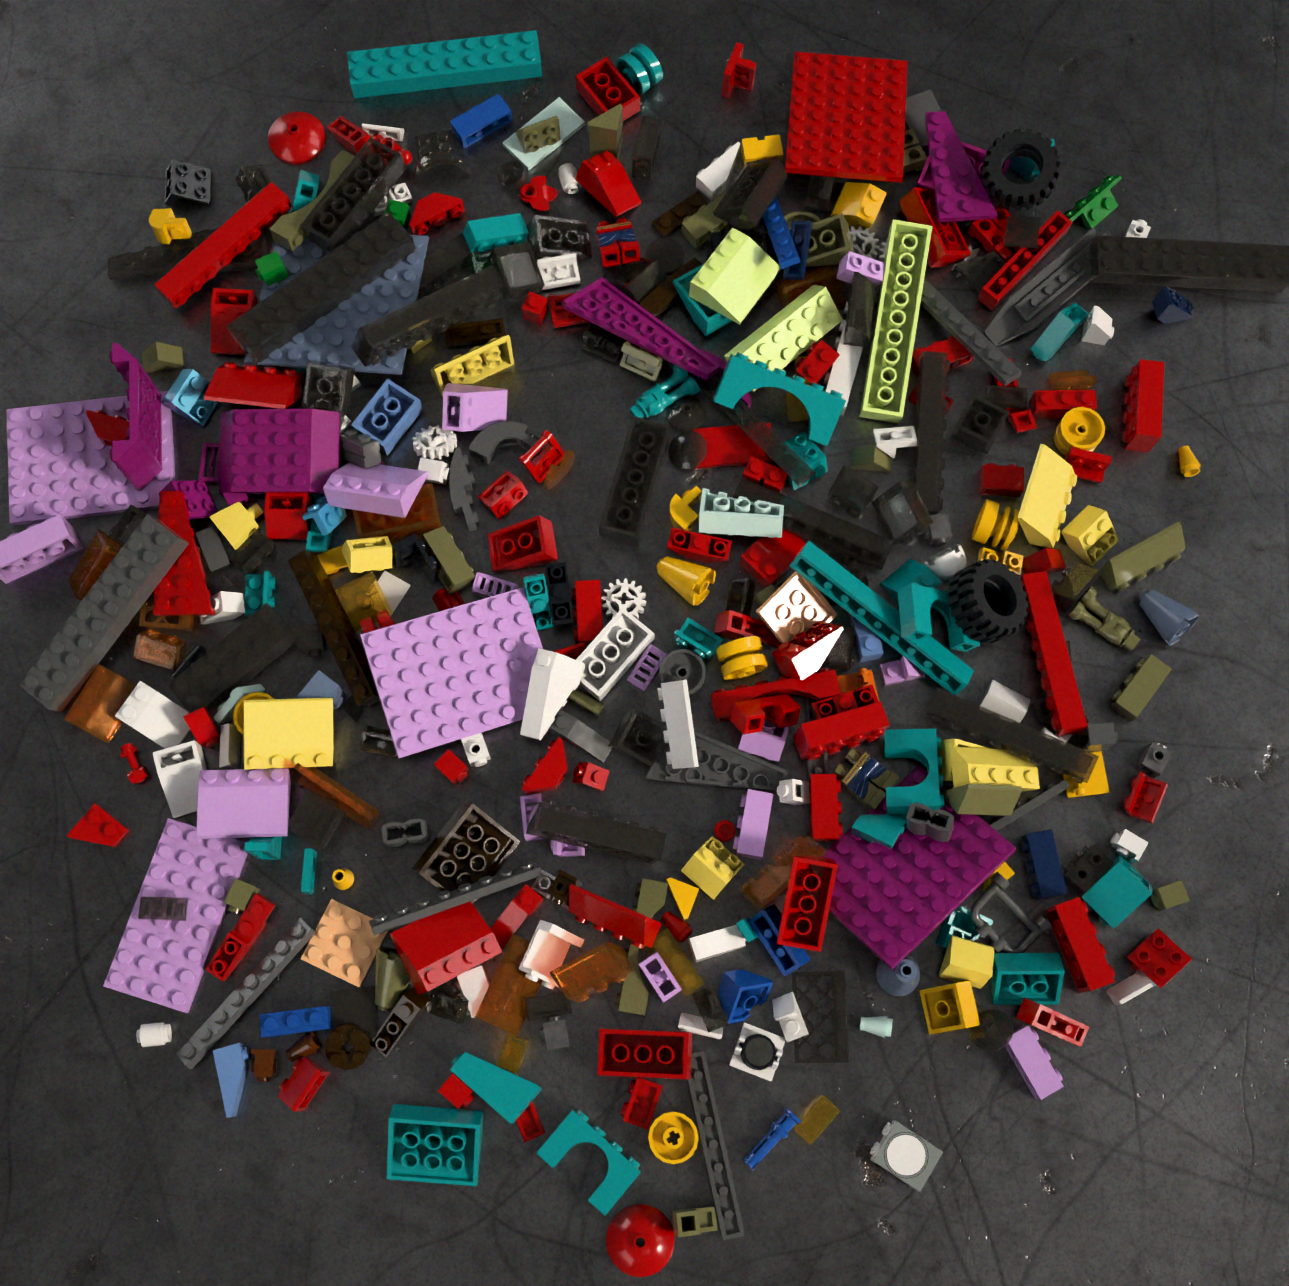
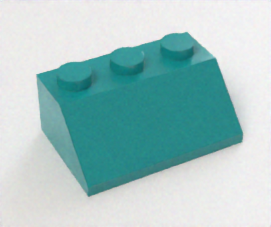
M994 953L991 977L993 1005H1021L1024 998L1041 1005H1059L1065 973L1059 953Z

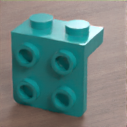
M805 432L797 434L771 450L773 457L784 470L788 471L789 486L793 490L805 486L808 482L821 477L828 471L825 454L812 440L807 438L808 435Z
M690 618L686 619L679 631L675 630L673 633L676 645L682 649L689 648L698 654L703 661L705 659L711 661L716 653V649L723 642L722 638Z

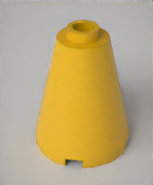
M669 556L664 559L661 558L656 566V569H658L657 574L693 606H698L705 600L710 592L707 588L710 583L714 584L716 577L715 570L709 567Z

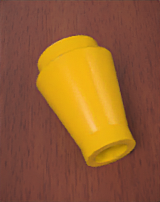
M1189 446L1180 447L1177 450L1180 472L1185 477L1197 475L1200 472L1201 464Z
M338 869L333 872V884L337 889L346 890L352 886L354 875L349 869ZM343 874V878L338 880V877Z

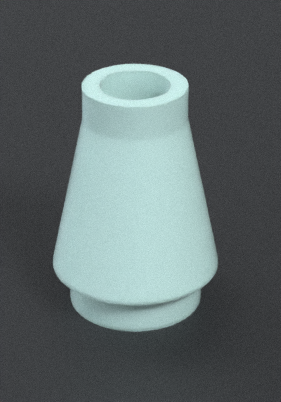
M887 1016L861 1017L860 1030L883 1038L885 1036L891 1037L893 1019L887 1018Z

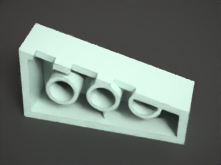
M702 488L699 533L782 538L784 505L761 500L750 502L747 497L739 496L736 499L727 497V493L719 491L718 494L709 493L710 489Z

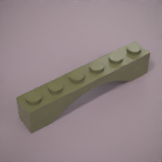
M342 150L331 162L329 179L319 196L302 209L282 215L270 228L274 242L292 252L297 246L301 245L306 236L315 229L316 225L327 216V213L338 204L345 193L349 192L355 182L363 176L365 171L361 159Z
M642 878V883H637L635 896L639 897L638 905H633L632 910L652 919L664 907L668 883ZM630 944V949L625 948L623 962H627L626 971L621 970L619 984H623L622 993H617L615 1006L619 1007L618 1012L645 1017L649 993L643 983L639 970V948Z

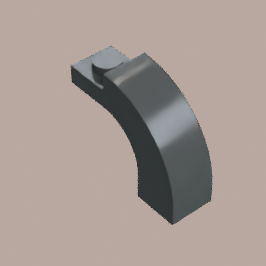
M511 421L499 422L482 430L469 446L470 456L489 464L495 452L501 447L518 445L529 450L538 441L539 437L533 434L529 435L528 426L525 424ZM543 447L538 451L536 455H539L541 453Z

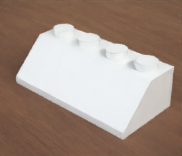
M622 607L576 659L586 664L579 684L601 702L643 654L648 645L655 640V634Z
M687 680L661 683V688H657L659 701L663 700L664 709H660L662 722L667 724V730L663 731L664 741L669 743L670 752H666L668 765L672 764L673 769L699 767Z

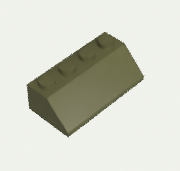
M1178 521L1109 559L1098 571L1109 591L1113 592L1118 589L1120 592L1130 586L1129 582L1133 580L1139 582L1147 577L1146 573L1152 570L1153 573L1159 571L1167 561L1173 563L1182 557L1180 554L1186 549L1180 522Z

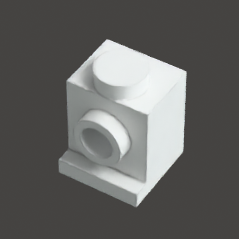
M1132 220L1120 247L1139 254L1151 227L1147 226V222L1144 220Z
M482 733L461 739L471 766L480 767L487 764V760L491 758ZM474 747H480L479 752H472Z
M797 779L779 781L777 794L780 796L781 803L793 806L810 803L808 781ZM797 788H801V797H797Z
M1127 829L1119 833L1116 832L1110 840L1111 847L1116 849V853L1125 858L1130 857L1128 862L1132 864L1139 861L1148 845L1147 841Z

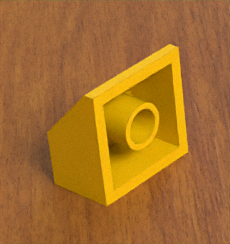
M846 182L831 216L842 213L848 226H854L856 230H858L859 226H862V230L865 231L866 228H870L873 225L887 193L870 183Z
M970 981L919 990L929 1035L980 1025Z

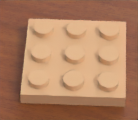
M796 571L756 610V613L781 644L790 642L796 634L809 630L815 622L830 623L838 615L818 588Z
M331 899L315 929L316 933L310 939L301 960L361 988L376 958L377 948L380 949L389 931L374 936L369 924V920H372V918Z

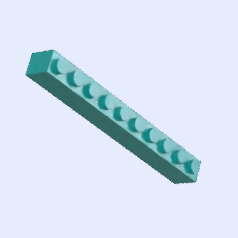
M808 541L789 565L792 569L947 691L956 696L968 685L974 672L972 668L931 636L920 641L902 638L899 611L816 545Z

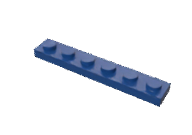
M773 187L756 193L755 197L781 269L800 263L799 255Z

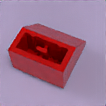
M266 492L264 513L268 539L307 540L311 518L303 520L302 516L307 512V508L312 505V500L308 493Z

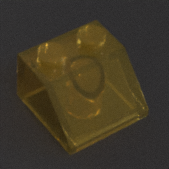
M373 571L334 589L355 632L362 629L359 621L368 616L376 623L378 622L376 618L377 612L387 609L389 615L393 614Z

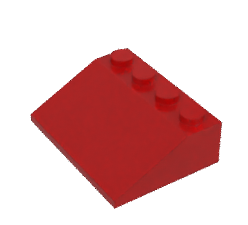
M224 362L223 365L216 369L205 392L204 400L287 409L302 397V373H296L294 369L277 371L275 367L259 369L256 368V365L245 364L242 367L236 366L234 362Z
M470 901L416 920L390 933L418 995L426 993L502 953L493 931Z

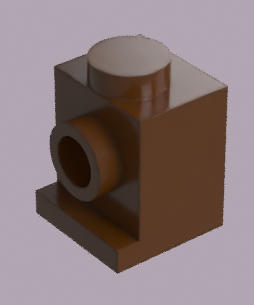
M251 1049V1054H255V1059H252L251 1072H254L256 1082H270V1077H277L278 1049Z

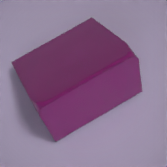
M223 493L229 506L240 502L246 507L252 503L246 493Z

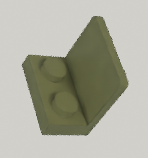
M558 116L516 131V136L525 154L535 152L547 145H554L560 141Z

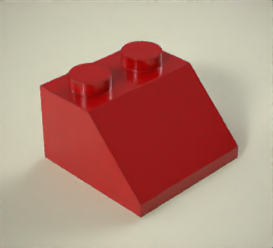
M303 1057L302 1060L299 1058L291 1069L294 1072L290 1078H285L278 1088L280 1093L277 1097L294 1112L306 1109L329 1074L328 1070L309 1057Z

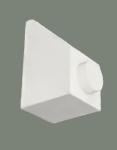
M1094 306L1083 324L1081 341L1105 345L1108 339H1112L1114 334L1112 318L1099 306Z

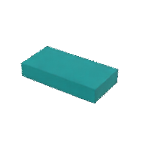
M305 848L301 893L312 895L314 892L317 852L312 848Z
M750 917L736 923L747 942L758 938V935L748 921Z

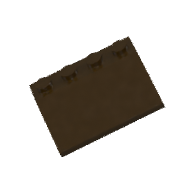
M464 800L413 866L412 870L441 892H451L458 889L462 884H473L482 877L494 876L519 844L520 840L475 804Z

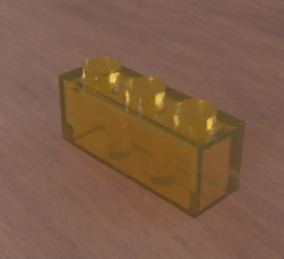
M666 928L657 934L652 948L655 953L658 952L686 998L705 983L669 929Z

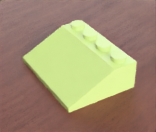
M732 228L690 282L689 297L740 325L780 272L781 267L749 236Z

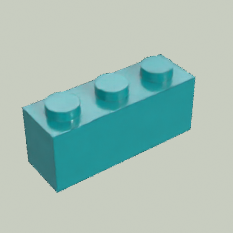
M521 213L467 221L463 230L464 238L471 252H485L490 249H503L509 246L517 247L524 244L529 234Z

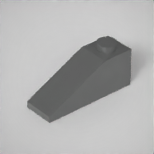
M559 709L555 715V720L549 727L550 733L560 737L602 763L605 762L614 747L612 742Z

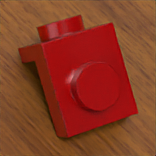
M579 762L573 772V783L583 784L595 790L604 791L610 771L589 762Z

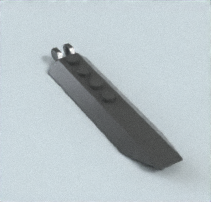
M1093 227L1009 297L983 333L997 347L1037 327L1118 258L1109 252L1119 242L1115 239L1106 246L1102 240L1106 239L1111 232L1107 230L1097 237Z

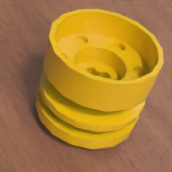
M986 499L977 517L971 540L985 544L989 537H993L992 547L996 548L1001 540L1000 550L1006 551L1017 533L1019 527L1017 517L1020 510L1014 509L1009 517L1010 507L1007 506L1002 514H1000V504Z

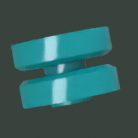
M638 43L630 49L629 53H624L616 60L617 70L640 96L650 86H654L663 79V71L658 59L642 43Z

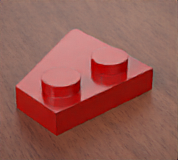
M94 803L67 834V837L116 847L129 830L98 804Z

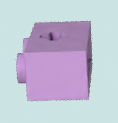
M849 251L839 261L836 279L873 291L883 281L886 263Z
M658 952L639 964V968L662 1003L682 991Z

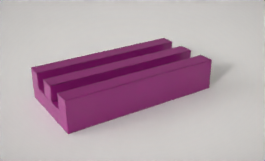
M203 442L198 481L208 482V484H219L220 443ZM209 448H212L208 477H205ZM217 448H219V449H218V457H217L216 474H215V477H213V476H214V468H215V460H216V451H217Z

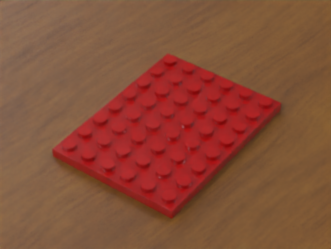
M795 51L785 173L902 183L908 61Z

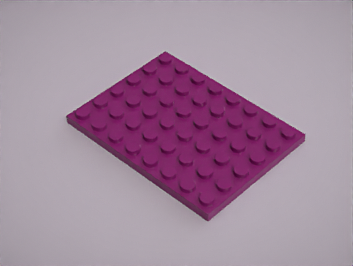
M918 765L895 787L918 785L926 779L928 773ZM944 786L939 788L940 794H942V791L947 790ZM886 796L875 810L870 809L865 815H887ZM945 798L944 807H940V810L947 811L954 816V828L950 840L947 842L934 840L929 835L914 834L906 826L902 835H899L892 849L875 841L870 843L853 835L851 827L820 856L834 859L838 864L829 912L891 970L1016 851L1015 846L978 815L957 814Z

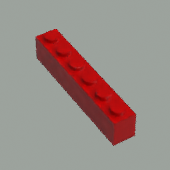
M1057 210L982 288L978 300L993 311L1067 234L1072 221Z

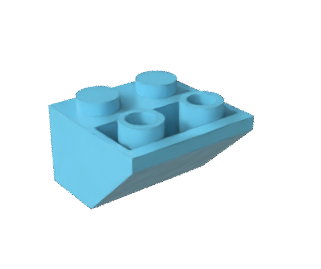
M182 369L162 400V403L174 412L201 426L205 425L219 402L204 400V395L210 382L193 369Z

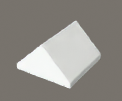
M992 680L974 717L1012 736L1027 713L1030 699Z

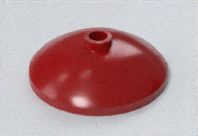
M300 111L280 116L271 125L268 133V144L272 153L279 160L289 164H303L313 160L321 153L326 142L325 129L318 118L312 114Z
M645 1204L628 1206L619 1211L609 1224L606 1234L608 1255L613 1264L627 1275L647 1277L659 1272L668 1263L674 1250L675 1239L670 1221L660 1210L653 1206ZM638 1238H643L645 1240V1244L643 1246H638L636 1244V1240Z

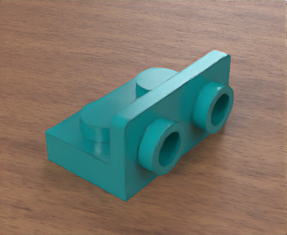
M264 571V574H246L245 616H271V609H274L275 606L272 589H275L276 581L269 571Z

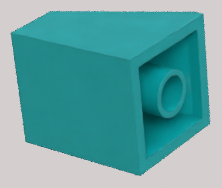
M1119 855L1082 892L1081 897L1090 911L1094 909L1099 914L1098 919L1106 927L1110 925L1114 929L1152 894V885L1124 857Z

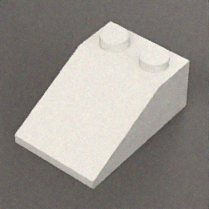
M139 681L115 715L116 718L165 749L182 744L191 731L183 717L189 714V712Z

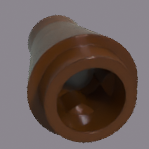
M314 1032L305 1033L285 1052L288 1059L293 1062L296 1059L316 1053L317 1049L321 1047V1043Z

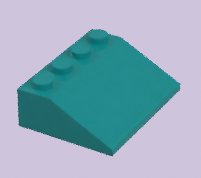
M393 1104L388 1124L387 1179L477 1186L484 1111Z

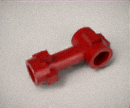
M132 743L121 746L120 755L122 758H127L132 770L127 773L132 784H139L145 781L146 777L149 776V771L145 765L139 766L135 753L138 751L136 746H133Z

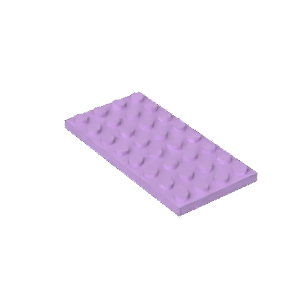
M170 818L167 819L104 982V987L189 1013L229 905L224 903L235 878H239L248 854L244 851L245 842L234 838L197 839V827Z

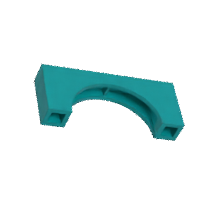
M737 352L736 355H730L713 397L714 402L733 409L738 400L751 390L761 387L784 389L798 397L806 409L808 415L807 438L822 445H828L846 402L842 398V393L831 390L829 393L823 390L824 386L814 382L812 385L804 383L805 379L794 375L793 378L785 375L786 371L777 367L771 370L766 368L768 364L756 360L755 363L748 360V356Z

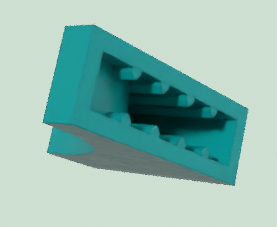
M1077 303L1061 310L1030 350L1034 352L1033 355L1045 362L1051 359L1071 334L1085 322L1089 313Z
M251 837L249 842H245L244 851L259 860H281L282 837Z

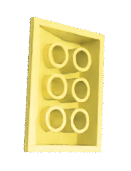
M505 335L493 338L482 346H475L469 352L463 355H456L450 361L439 363L430 369L432 378L442 397L447 383L471 385L514 365L510 336Z
M1040 444L1017 518L1029 545L1054 548L1055 542H1058L1060 538V525L1065 521V509L1071 502V489L1076 485L1077 475L1069 463L1045 444Z
M333 698L244 700V770L333 766Z

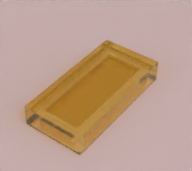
M786 391L788 422L808 421V415L803 403L794 394Z
M823 1095L801 1119L802 1122L793 1129L811 1145L839 1114L840 1110Z

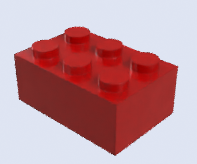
M607 56L575 76L576 90L597 116L619 104L623 106V121L640 111V96Z

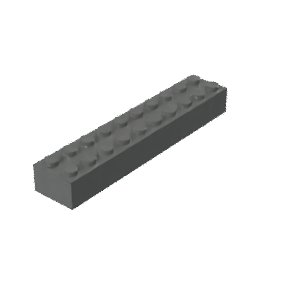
M147 514L19 685L48 710L62 712L189 543L161 520Z

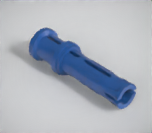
M786 1107L785 1113L777 1122H772L771 1130L743 1158V1161L754 1170L782 1138H787L789 1136L788 1132L797 1123L800 1124L802 1121Z

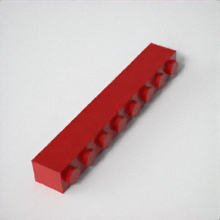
M273 182L269 183L154 284L159 294L175 309L183 305L194 292H198L209 279L216 276L220 269L230 264L237 254L242 253L246 246L253 240H257L263 231L273 226L280 216L285 215L292 206L288 196Z
M1047 571L1022 574L1019 581L1023 585L1022 589L1026 592L1027 597L1025 599L1028 602L1026 627L1027 631L1031 632L1032 635L1031 646L1032 650L1036 651V666L1042 674L1041 686L1043 690H1046V705L1052 713V728L1056 730L1057 736L1083 733L1088 725Z

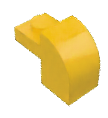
M171 208L152 210L149 223L156 239L160 243L170 244L172 239L191 238L192 232L186 218H175Z
M697 486L692 490L688 489L685 491L682 499L677 494L671 499L669 517L672 525L677 529L689 531L698 523L699 515L691 509L702 496V491Z

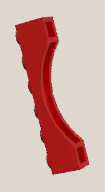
M830 668L818 670V673L811 674L802 681L795 678L789 679L788 676L777 678L775 682L768 683L767 680L756 682L754 686L747 687L744 684L736 686L734 690H715L713 694H710L715 722L729 721L733 705L736 702L778 694H796L818 702L840 695L836 670L830 671Z

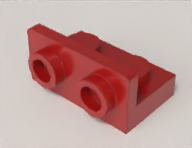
M1071 447L1065 456V461L1073 467L1077 478L1096 483H1102L1105 470L1111 464L1112 456Z
M506 470L477 497L481 503L494 513L496 518L501 519L528 494V491L520 479Z

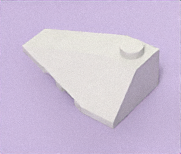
M538 648L532 666L520 735L537 740L542 739L555 720V715L559 709L565 706L568 696L578 687L586 664L560 653Z

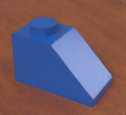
M742 969L724 972L718 993L725 1023L732 1024L745 1021L750 1016L749 1011L757 1004L761 1006L768 999L773 981Z

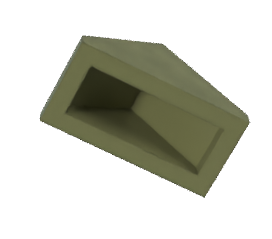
M160 342L153 343L142 353L143 369L146 373L184 367L182 347Z
M876 443L852 449L850 469L891 473L892 457L879 449Z

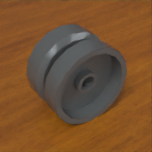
M674 650L666 655L660 664V682L687 680L689 697L693 696L701 689L705 680L706 669L704 662L698 654L691 650ZM679 670L681 672L685 670L686 675L684 677H681L678 673Z

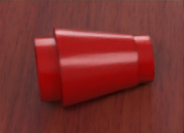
M670 911L666 912L660 920L674 940L683 943L693 932L690 924Z

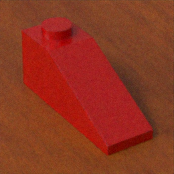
M340 116L326 126L327 130L352 155L360 158L362 163L370 161L378 153L369 133L344 117Z
M732 610L718 613L716 616L714 634L731 640L758 636L764 646L777 648L780 644V641L764 621Z
M527 884L514 897L491 927L501 950L504 949L544 902V899Z
M1027 998L1023 999L1016 1016L1017 1019L1079 1047L1082 1046L1089 1026Z

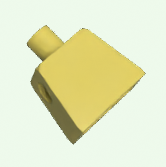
M236 502L211 515L210 519L236 552H238L260 530L255 519L264 512L257 503L246 510L240 502Z

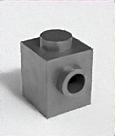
M948 513L928 515L926 517L923 535L928 540V544H935L937 547L946 545L953 536Z
M1152 742L1146 746L1135 768L1156 778L1162 774L1172 752L1167 750L1165 745Z
M560 1016L547 1018V1022L543 1023V1028L539 1029L541 1042H546L547 1051L570 1047L566 1020H561Z

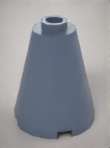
M1154 589L1144 591L1139 597L1141 600L1139 605L1169 646L1180 640L1178 636L1183 633L1186 634L1198 620V613Z
M907 955L893 970L880 960L876 970V978L883 991L894 996H905L917 987L920 980V969L917 962L910 955Z

